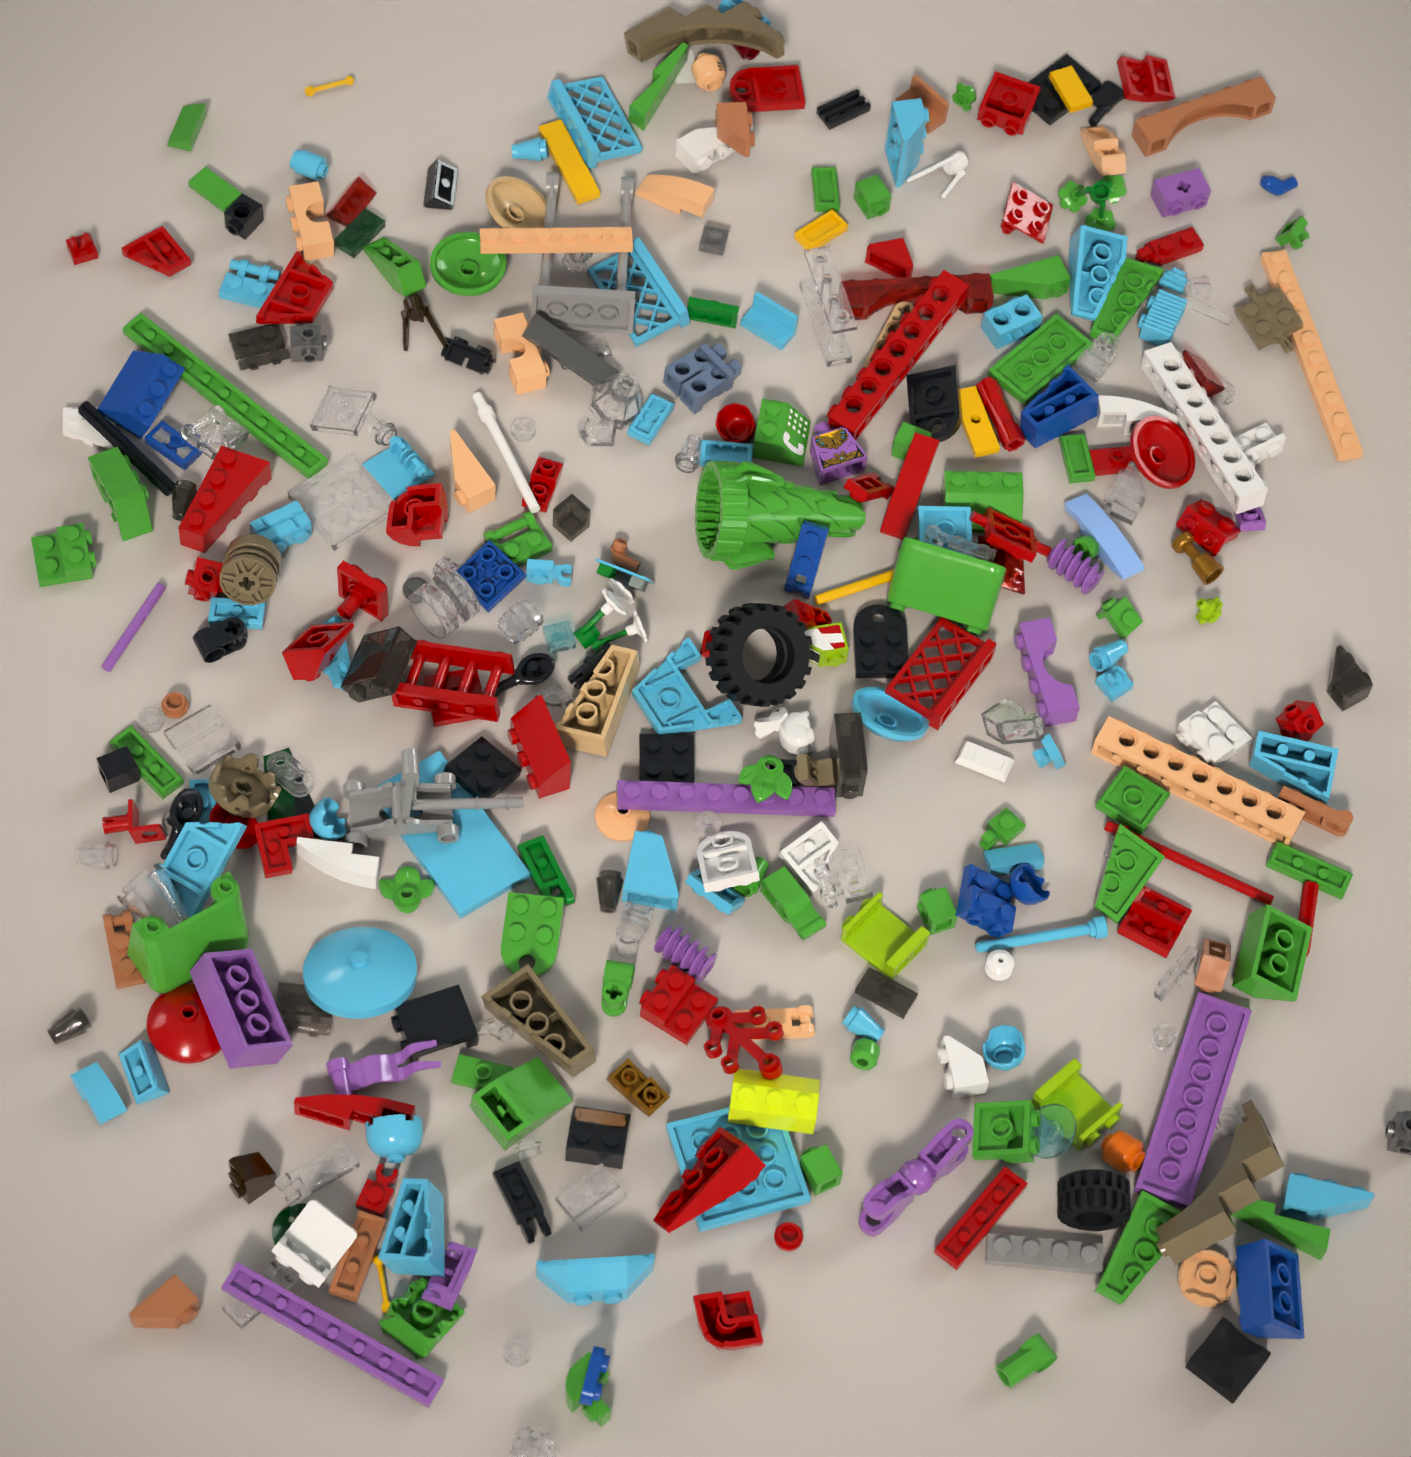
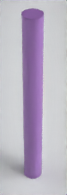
M157 583L101 665L105 671L111 672L166 590L163 585Z

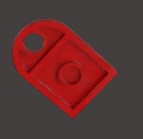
M799 65L745 68L735 73L730 80L729 96L731 101L746 102L748 112L805 109V97ZM744 88L747 90V92L739 93L736 91V89Z

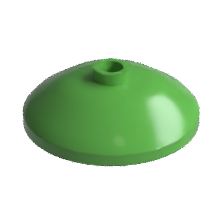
M460 232L447 236L435 246L430 257V270L434 280L446 291L460 296H477L491 291L502 281L506 272L505 254H481L480 233Z

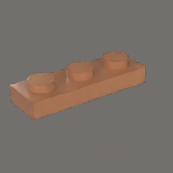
M358 1211L352 1227L357 1231V1237L340 1258L329 1287V1294L358 1302L385 1230L387 1219Z

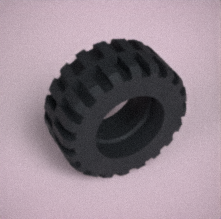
M767 603L742 604V607L735 606L730 609L729 615H722L717 620L720 624L719 627H712L709 634L713 638L711 642L706 643L705 649L710 650V655L705 660L706 666H711L712 671L708 673L711 680L719 682L716 684V688L721 693H727V698L732 701L751 706H777L784 703V699L793 698L797 693L795 689H802L806 684L803 678L805 675H810L812 667L808 666L809 659H814V652L809 651V645L813 644L811 636H806L804 633L807 631L803 622H796L798 616L792 611H786L785 607ZM763 629L774 640L777 652L776 661L773 669L766 677L761 680H754L744 668L742 651L748 637L754 631Z

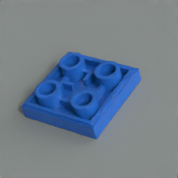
M490 540L451 575L452 579L488 613L527 577Z

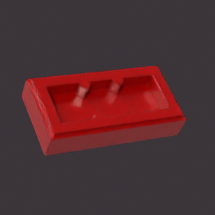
M1130 446L1089 450L1095 476L1140 472L1133 460Z

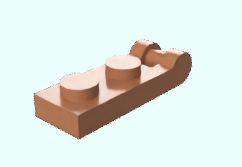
M1283 786L1278 796V799L1286 803H1292L1304 811L1302 820L1336 836L1342 837L1346 835L1353 821V814L1350 811H1337L1320 800H1314L1303 795L1297 789Z
M131 910L122 911V914L111 916V913L102 915L116 989L145 984L143 976L127 955L133 924ZM125 925V931L114 933L113 927Z

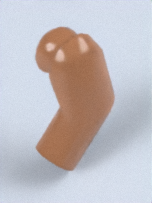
M616 538L610 546V553L614 564L637 573L641 562L628 557L626 540Z

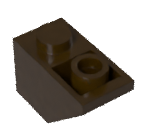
M259 1152L232 1157L228 1160L230 1169L228 1176L231 1180L229 1186L238 1199L243 1197L250 1204L277 1185L275 1171Z

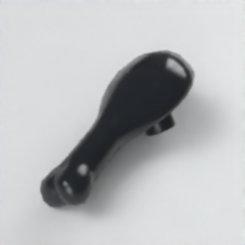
M534 653L526 656L518 664L514 675L498 683L494 697L498 698L502 692L517 685H537L544 682L554 671V659L545 653Z
M194 788L184 789L179 792L171 803L170 820L172 830L167 845L160 854L163 860H166L185 823L198 822L201 817L203 800L201 794Z

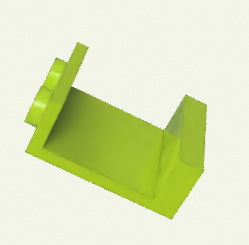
M878 892L873 898H866L859 908L860 911L855 916L850 915L841 926L843 929L841 941L892 981L926 947L930 932L923 926L914 932L881 905L883 894Z
M1074 1058L1034 1092L1031 1102L1036 1110H1039L1080 1151L1086 1145L1088 1147L1093 1146L1100 1139V1133L1106 1127L1111 1130L1121 1120L1119 1115L1123 1105L1118 1102L1111 1107L1079 1075L1082 1065Z

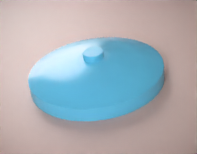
M373 927L343 929L326 936L309 951L303 965L304 987L309 998L319 1008L330 1014L352 1019L371 1018L392 1011L411 995L417 982V962L410 946L399 936L391 932Z

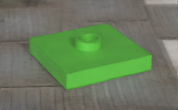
M1124 765L1098 800L1095 808L1120 824L1129 826V829L1142 835L1166 803L1171 793Z

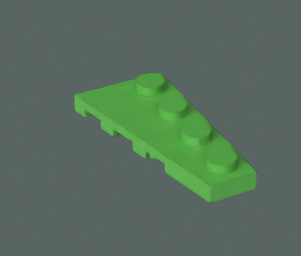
M1126 258L1094 321L1090 337L1114 344L1163 276L1165 269Z
M1142 1190L1131 1209L1130 1220L1126 1222L1095 1292L1121 1305L1162 1256L1156 1244V1241L1160 1240L1156 1228L1175 1217L1181 1211Z

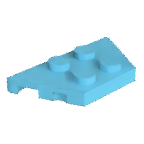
M219 822L185 823L159 872L165 882L171 886V892L176 900L182 904L187 918L201 912L211 894L210 888L213 881L222 874L247 828L246 825L240 822H235V824Z

